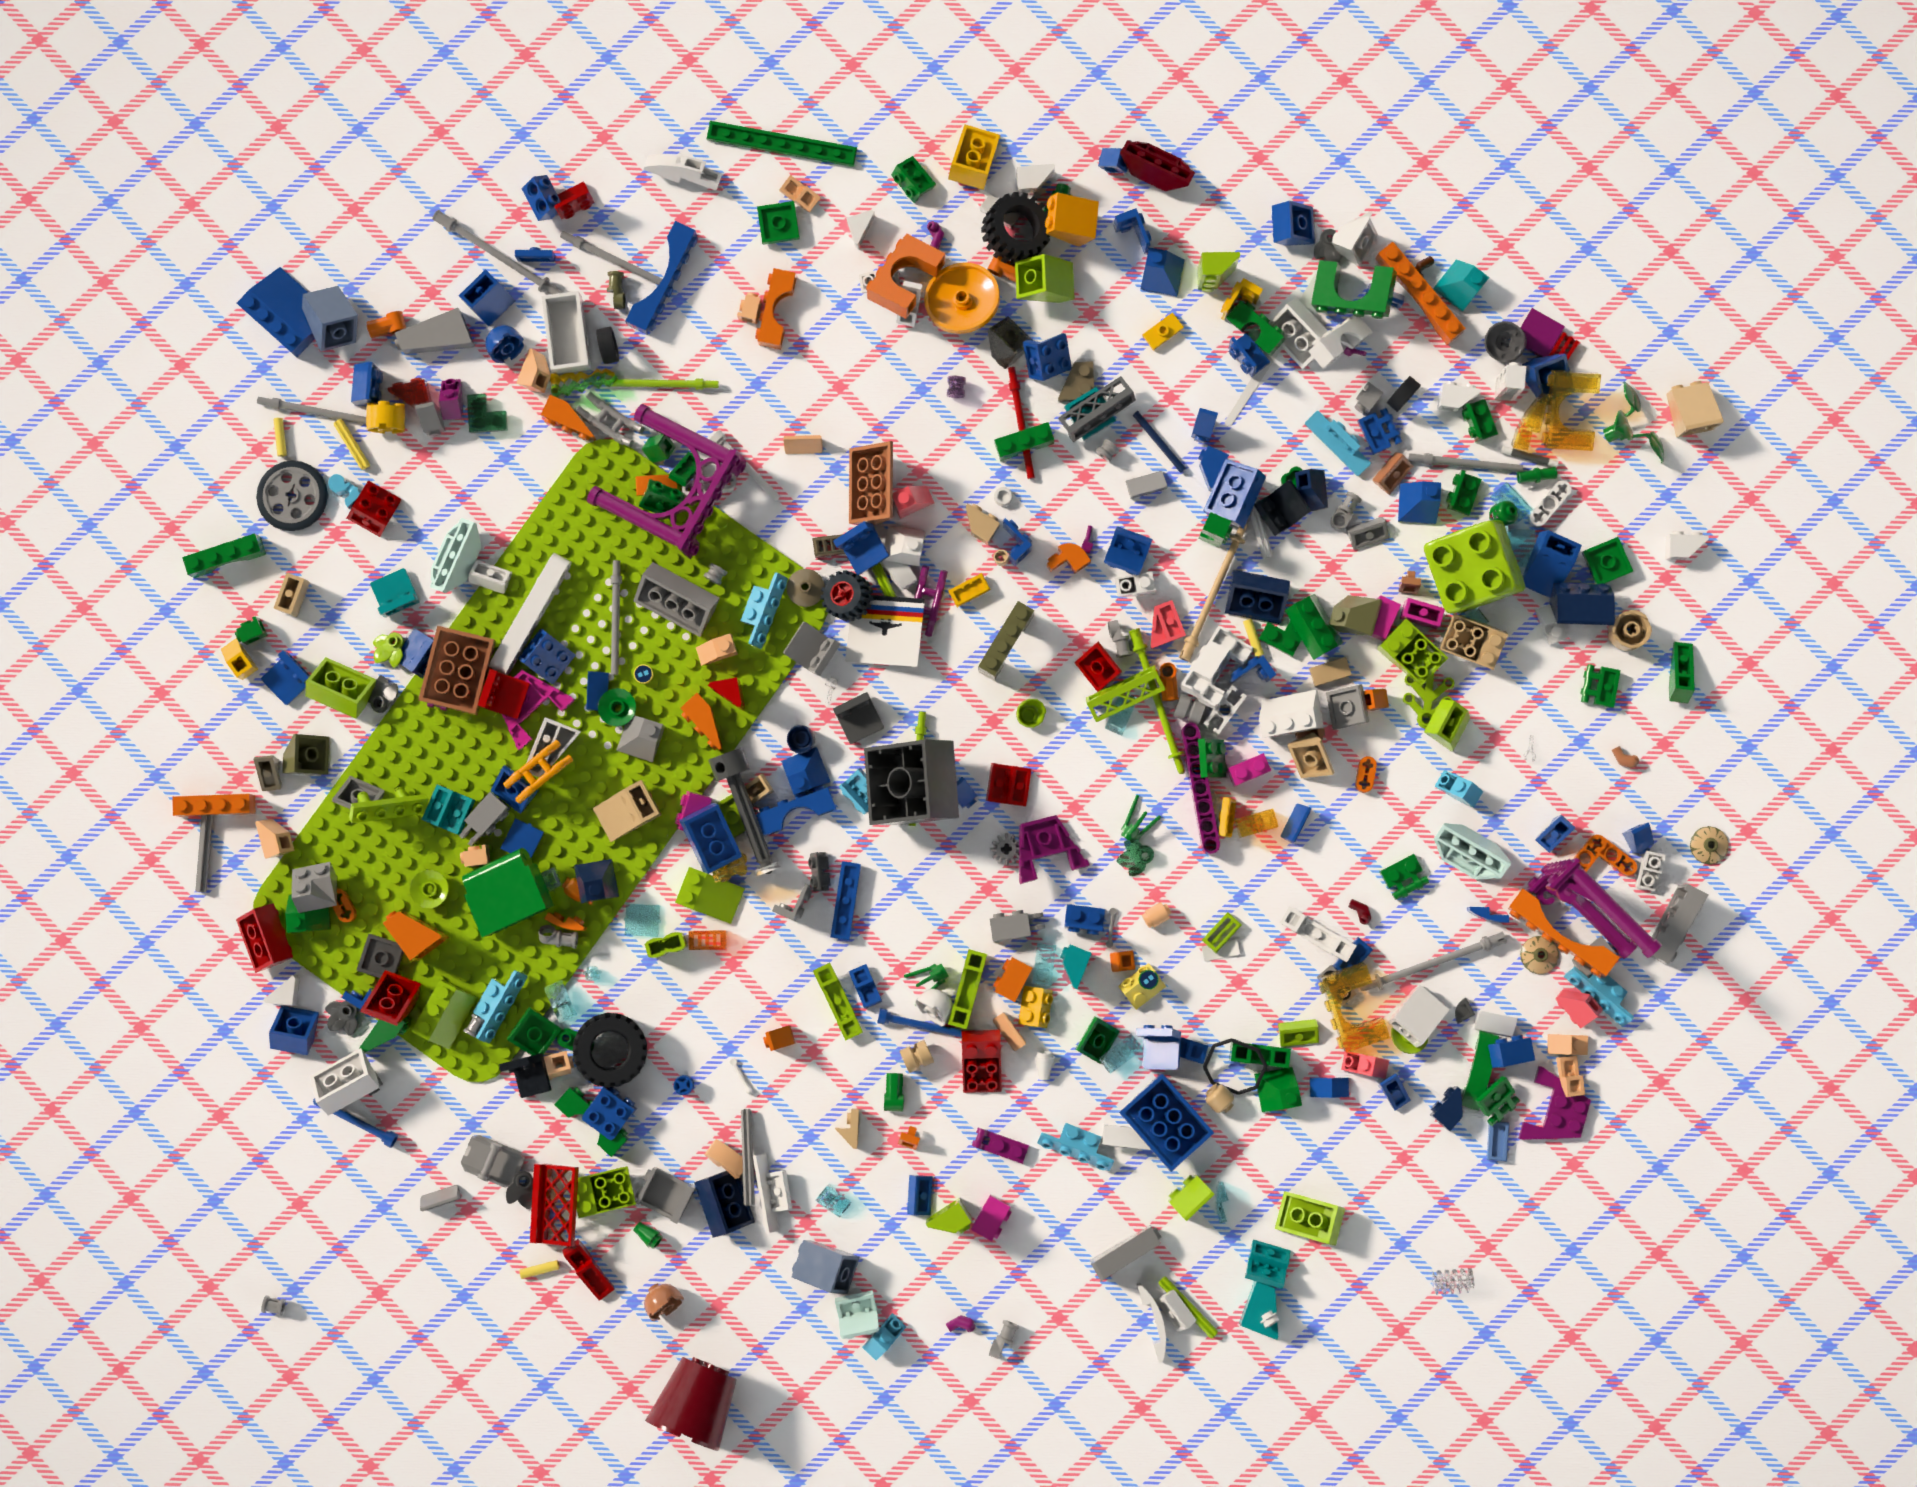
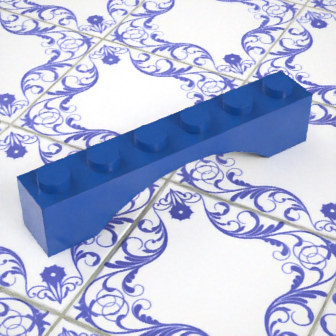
M677 221L674 222L667 236L669 261L662 281L649 296L633 304L625 320L627 326L646 335L654 330L657 323L655 320L658 314H662L665 308L664 302L667 297L671 296L673 292L672 286L681 276L682 271L680 269L683 264L688 262L690 257L688 253L691 247L694 248L698 241L696 230Z

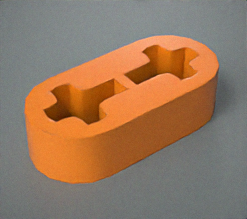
M1366 756L1358 763L1355 787L1361 793H1366L1373 788L1377 767L1373 757ZM1369 760L1372 767L1368 769V773H1365L1366 768L1362 764ZM1364 776H1367L1366 783H1369V786L1362 789V785H1359V782H1362Z
M337 888V893L342 894L340 900L343 904H340L337 900V905L332 907L340 921L350 923L357 916L356 909L346 891ZM343 907H345L347 911H351V913L349 914V919L347 917H343V914H345Z

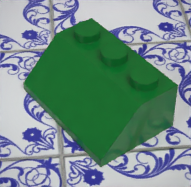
M1316 594L1300 600L1285 610L1313 660L1344 643L1337 630L1329 625L1330 618Z

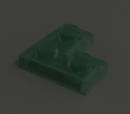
M486 393L467 395L469 433L508 431L507 412H488Z

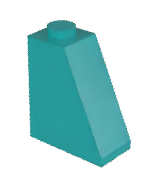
M1254 1281L1239 1325L1277 1340L1279 1337L1278 1322L1268 1328H1265L1264 1324L1260 1323L1263 1320L1261 1316L1269 1311H1272L1273 1314L1277 1313L1275 1288Z

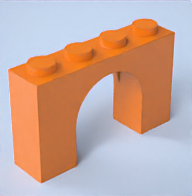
M906 233L903 239L898 240L893 253L890 252L883 267L880 266L878 268L876 277L868 282L866 286L867 299L907 319L916 306V295L898 286L893 281L892 276L901 268L915 267L936 277L945 265L946 253Z

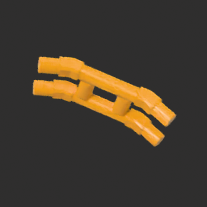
M558 740L546 746L503 783L504 787L509 789L523 776L530 783L515 798L517 803L521 804L545 782L573 761L572 757L568 755L551 767L544 759L561 746ZM539 764L545 773L536 780L530 770Z

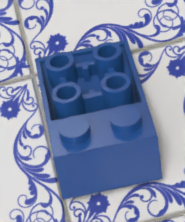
M1550 530L1539 532L1522 576L1525 588L1550 598L1553 583H1562L1566 580L1577 560L1582 545Z

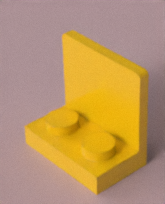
M1245 278L1241 282L1237 281L1230 294L1232 298L1227 297L1220 312L1223 315L1221 319H1226L1239 296L1242 297L1243 301L1256 305L1263 289Z

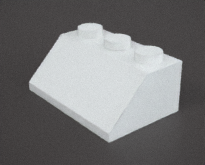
M1298 298L1286 304L1269 323L1273 328L1278 326L1285 332L1283 336L1286 340L1281 344V347L1302 369L1314 360L1308 352L1313 347L1312 342L1319 336L1322 337L1328 331Z
M1318 690L1262 700L1259 716L1262 738H1273L1324 728Z
M362 1048L310 1076L316 1103L327 1116L380 1088L376 1073Z

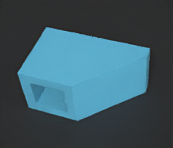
M1446 770L1443 771L1435 784L1437 789L1473 808L1484 792L1473 782Z
M892 1313L879 1327V1331L873 1333L862 1348L872 1358L878 1360L907 1326Z

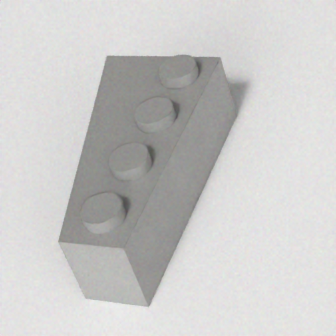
M1690 884L1677 886L1652 935V938L1657 939L1662 946L1651 958L1663 964H1669L1675 960L1677 949L1684 942L1689 928L1692 926L1709 894Z

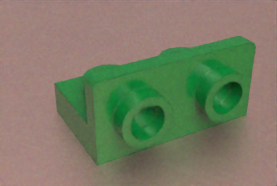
M914 156L896 165L891 174L894 181L913 203L917 202L920 196L936 186V183Z
M1485 399L1471 404L1467 403L1462 407L1463 419L1468 421L1470 427L1468 432L1470 437L1474 438L1475 443L1498 435Z
M1461 470L1453 478L1452 484L1455 486L1453 492L1449 491L1446 499L1448 503L1447 509L1469 516L1482 479L1466 474V471Z
M649 479L647 489L639 502V507L654 513H663L678 506L684 500V494L678 489Z

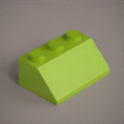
M1202 252L1197 267L1198 290L1213 292L1214 289H1217L1236 270L1240 252Z
M325 657L306 680L305 696L357 719L367 706L377 679Z
M439 980L411 1032L437 1045L451 1049L478 998L446 980Z
M960 1198L926 1219V1226L928 1228L950 1233H957L959 1231L960 1234L968 1230L972 1223V1217Z

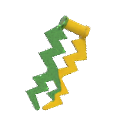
M604 368L602 371L596 369L591 375L581 371L577 374L572 372L564 373L560 376L556 373H551L550 391L555 397H559L560 394L569 396L574 389L583 393L589 385L600 389L603 384L610 388L618 378L614 372L607 368ZM606 375L613 376L609 381L605 379ZM569 378L572 379L573 381L568 386H566L565 382ZM581 378L584 379L581 384L577 383ZM560 381L564 383L561 388L559 386Z

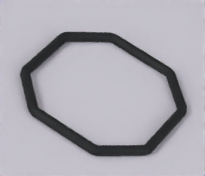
M1233 1038L1213 1044L1203 1065V1070L1212 1085H1220L1213 1081L1207 1069L1215 1047L1233 1042L1256 1051L1264 1067L1255 1086L1240 1091L1229 1087L1227 1089L1237 1095L1256 1090L1267 1069V1063L1261 1051L1254 1046Z

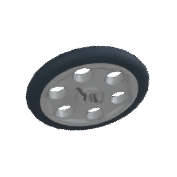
M294 460L284 461L274 465L261 478L257 487V506L263 518L273 527L283 531L303 530L314 524L323 514L328 499L327 485L319 471L310 464ZM291 473L292 480L284 483L282 480L283 475ZM305 477L310 479L308 487L301 486V480ZM273 486L279 489L276 496H270L269 490ZM294 491V494H296V498H292V500H290L288 494H292V492ZM310 495L315 497L313 505H307L305 502L306 498ZM278 504H281L284 508L281 514L274 513V507ZM295 509L302 511V515L298 519H294L292 516V512Z

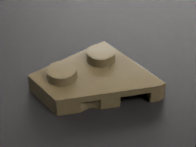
M1093 361L1074 362L1060 392L1058 402L1073 401L1094 388Z

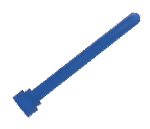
M880 1008L878 1024L885 1025V1023L889 1024V1022L962 1038V1030L891 1015V1012H887V1009Z
M314 1098V1099H313V1104L319 1107V1105L316 1103V1100H315V1098ZM341 1109L333 1113L339 1118L380 1138L384 1145L392 1148L398 1139L397 1133L393 1131L384 1132Z

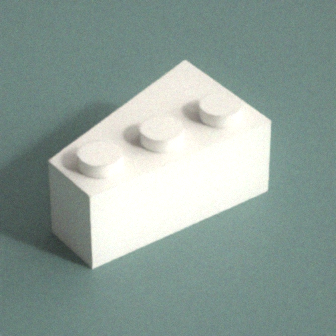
M545 717L527 762L546 746L558 740L561 746L544 758L552 766L581 731ZM539 764L530 770L532 775L541 777L545 773Z

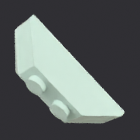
M461 518L459 523L447 532L431 567V588L447 593L466 583L469 572L481 550L477 523Z
M1444 823L1434 837L1441 859L1475 880L1501 879L1512 863L1496 843L1465 825Z

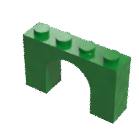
M1319 260L1311 305L1317 312L1327 313V311H1334L1338 315L1353 313L1357 317L1372 315L1371 317L1375 319L1389 317L1397 276L1394 267L1375 266L1372 284L1368 293L1361 299L1347 301L1338 294V284L1342 268L1340 264L1333 261Z

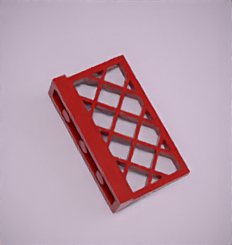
M548 1163L534 1164L530 1243L575 1246L579 1167ZM552 1169L558 1175L554 1181L552 1180ZM568 1171H572L571 1180L568 1182L564 1175ZM560 1179L565 1185L561 1191L556 1186ZM551 1189L557 1195L553 1200L551 1199ZM567 1190L571 1194L568 1202L563 1196ZM559 1199L564 1205L560 1211L555 1205ZM550 1209L555 1213V1217L552 1220L550 1219ZM566 1210L569 1213V1220L567 1222L562 1216ZM558 1219L563 1225L559 1231L554 1225ZM551 1228L555 1235L548 1239L549 1229ZM565 1230L568 1233V1241H565L561 1236Z

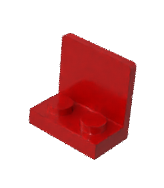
M583 181L557 194L561 202L554 207L562 220L573 217L580 210L589 209L595 202Z
M367 481L346 519L381 537L399 506L401 498L373 482Z
M490 669L478 706L518 719L530 683Z

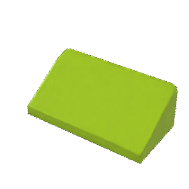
M1316 1019L1278 1023L1281 1047L1319 1043V1029Z

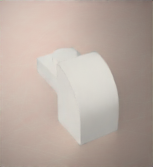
M909 281L903 282L902 288L916 295V306L907 319L897 315V324L915 327L923 284Z

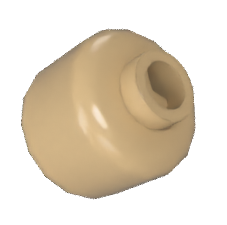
M1214 1084L1205 1093L1206 1103L1216 1113L1223 1111L1227 1113L1234 1106L1232 1103L1234 1095L1225 1085Z

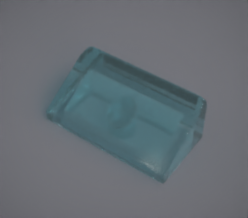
M1508 482L1490 496V499L1495 504L1502 501H1510L1515 505L1518 511L1515 525L1533 510Z

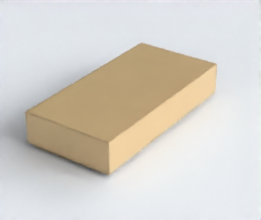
M1346 657L1309 668L1314 687L1352 675Z

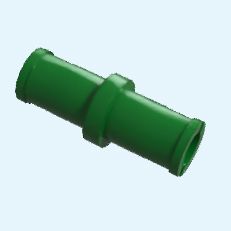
M1554 466L1517 472V481L1519 484L1534 481L1535 483H1540L1541 480L1557 479V469Z

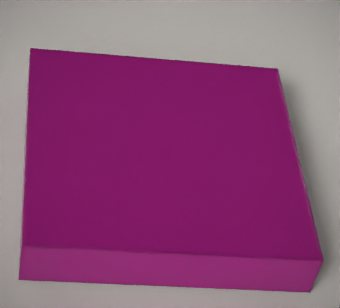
M1531 308L1520 327L1526 336V349L1539 357L1548 356L1565 326Z

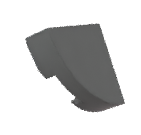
M1466 997L1456 1006L1455 1019L1457 1024L1475 1015Z

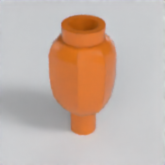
M568 877L562 885L564 893L573 900L581 902L577 879H570Z

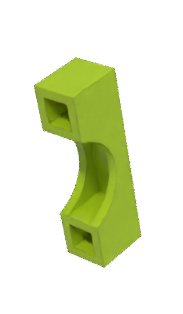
M968 949L948 1022L949 1025L967 1029L987 954Z

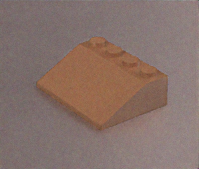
M893 441L849 448V524L859 525L866 521L873 525H879L892 519Z
M437 626L418 700L478 715L480 708L478 702L488 676L489 664L492 660L496 641L491 638Z

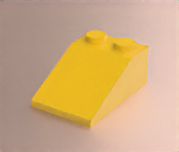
M964 124L951 163L948 180L984 190L1000 135Z

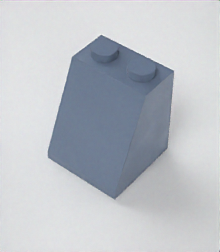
M339 286L303 294L302 309L321 352L356 343L358 314Z
M803 1240L798 1249L797 1260L792 1267L793 1273L791 1277L829 1293L848 1294L860 1256L812 1240Z

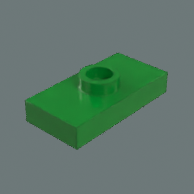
M688 451L668 477L683 487L696 474V462L691 452Z

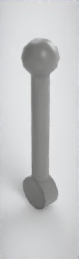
M1115 908L1109 910L1111 916L1109 936L1106 942L1108 948L1113 947L1114 915L1117 913Z

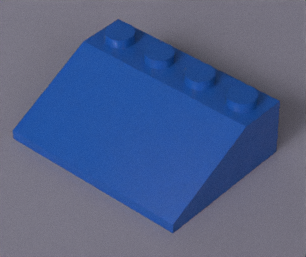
M281 267L250 288L236 303L296 358L315 339L302 309L303 294L309 292Z
M1159 1074L1119 1112L1170 1172L1214 1134L1212 1129L1163 1074Z

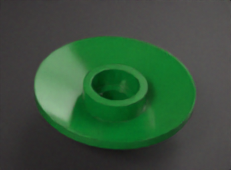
M610 689L601 696L598 703V712L601 719L608 725L623 726L633 719L636 713V701L624 689ZM617 705H621L622 709L619 712L615 710V707Z

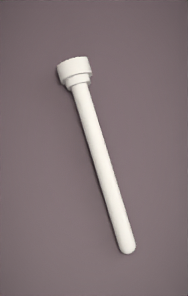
M720 429L711 436L710 440L729 450L734 449L726 441L725 434ZM746 462L745 471L774 500H778L780 495Z

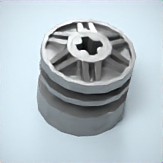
M1508 321L1498 322L1491 326L1484 340L1487 353L1497 361L1507 363L1515 361L1522 356L1527 343L1523 330L1518 325ZM1503 338L1511 339L1509 347L1501 345Z

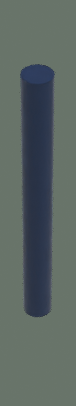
M1136 411L1132 416L1180 473L1186 470V467L1140 412Z

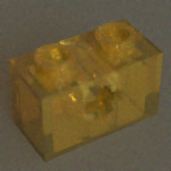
M1274 809L1234 820L1239 839L1279 827Z

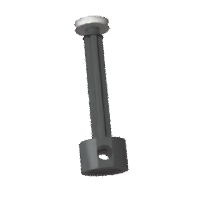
M739 748L709 759L708 761L716 782L727 779L756 857V862L761 866V868L754 870L757 872L756 876L764 873L771 874L772 870L782 866H779L778 862L771 863L772 856L768 850L740 773L750 770L743 749Z

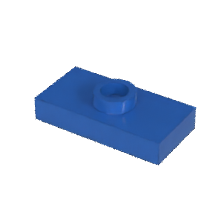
M531 247L529 250H515V258L518 262H554L555 253L553 250H541L538 247Z
M1359 937L1352 942L1357 946L1349 960L1345 962L1338 958L1333 964V967L1347 979L1373 951Z

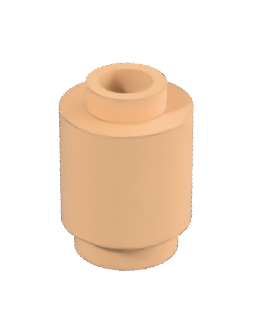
M1159 902L1145 910L1142 918L1148 928H1155L1170 919L1171 911L1167 904L1163 905Z

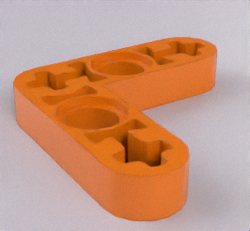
M1601 835L1591 836L1573 858L1580 860L1579 863L1586 872L1598 857L1624 876L1633 875L1637 871V863ZM1599 839V844L1601 845V847L1594 848L1593 852L1596 853L1594 855L1591 851L1587 850L1586 848L1588 847L1589 849H1591L1594 846L1593 840ZM1609 850H1614L1617 853V858L1614 861L1609 860L1607 857ZM1583 853H1587L1590 856L1588 864H1583L1580 860V856ZM1620 860L1625 864L1631 863L1630 868L1632 870L1625 872V866L1621 863L1617 866L1616 863Z

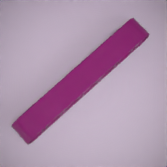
M1187 723L1181 730V737L1202 851L1211 855L1219 850L1220 841L1208 778H1201V774L1195 775L1192 772L1194 765L1200 766L1199 753L1197 756L1189 754V747L1195 746L1199 750L1198 739H1201V735L1196 724ZM1188 727L1193 728L1195 736L1188 737L1185 729ZM1203 784L1205 786V793H1197L1195 790L1196 785ZM1202 802L1209 806V810L1206 813H1202L1199 810V804ZM1208 821L1212 824L1210 832L1203 830V822ZM1208 840L1213 841L1216 845L1213 851L1206 849L1205 844Z

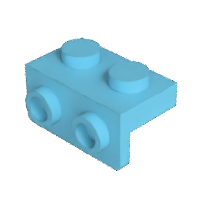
M859 768L839 788L842 790V794L854 803L855 808L865 815L868 813L866 773Z

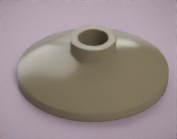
M801 569L790 576L787 582V593L791 601L796 605L810 607L821 600V595L824 593L821 589L822 587L825 588L822 577L814 570ZM808 584L809 588L807 590H803L802 585Z

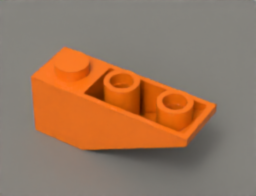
M549 395L541 413L546 424L553 427L557 424L562 427L561 430L569 434L575 432L579 434V438L588 442L590 439L596 440L595 436L568 402Z
M696 693L680 708L683 711L681 715L688 723L691 720L696 725L694 729L701 737L704 734L709 739L707 743L714 751L717 748L722 751L723 747L713 710Z

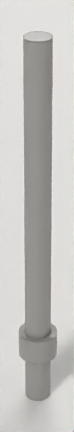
M562 231L560 238L572 243L574 247L578 249L583 248L657 285L662 281V278L586 242L580 236L575 237L565 231Z
M259 396L257 398V404L271 406L272 409H287L366 425V417L285 402L280 398L273 397L269 399Z
M1409 453L1408 457L1409 461L1423 462L1425 465H1432L1434 463L1523 472V465L1441 457L1433 456L1430 453H1424V455Z
M613 560V575L611 576V675H619L620 584H622V576H620L621 561Z

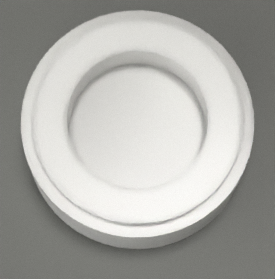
M999 487L996 489L994 501L997 505L1005 507L1012 502L1013 494L1009 488Z

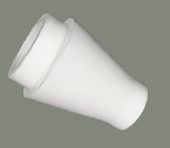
M1038 1051L1037 1056H1035L1038 1079L1050 1080L1054 1060L1052 1052Z

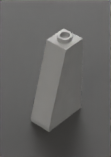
M458 307L395 332L397 339L394 340L397 349L402 350L405 354L472 348L475 346L463 314Z
M1149 1225L1090 1259V1263L1100 1281H1103L1161 1244L1159 1239L1162 1237L1156 1227L1152 1229Z

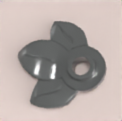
M1326 229L1321 233L1320 241L1314 246L1315 259L1325 257L1327 261L1340 262L1342 255L1335 250L1332 241L1329 242L1327 240L1328 235L1334 236L1335 230Z
M382 675L377 678L368 701L373 711L384 713L388 709L389 703L397 697L398 685H390L389 681Z
M333 1001L325 1007L326 1012L330 1014L327 1021L330 1031H338L343 1028L348 1036H351L356 1031L358 1026L356 1018L358 1013L357 1007L347 1001L342 1003ZM346 1007L350 1010V1013L346 1012Z
M519 1171L515 1174L513 1183L506 1190V1201L508 1204L518 1200L524 1208H531L533 1177L529 1172ZM521 1177L526 1178V1181L523 1184L520 1183Z

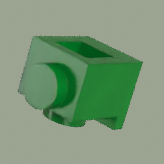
M256 616L252 617V622L251 620L240 624L241 627L236 629L235 636L239 642L249 645L268 636L261 619Z

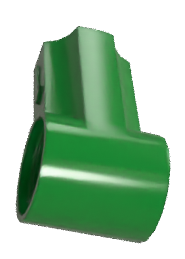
M886 1073L884 1111L903 1112V1073Z

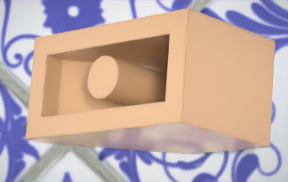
M731 634L712 639L696 647L701 666L738 655Z

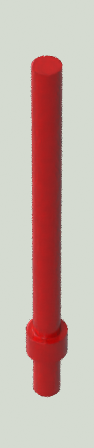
M1009 367V389L1013 395L1018 429L1022 431L1026 429L1019 392L1021 389L1020 381L1017 380L1015 367ZM1029 449L1023 451L1027 479H1034L1035 475Z

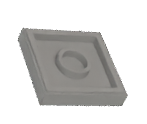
M1362 684L1326 692L1333 730L1369 722Z

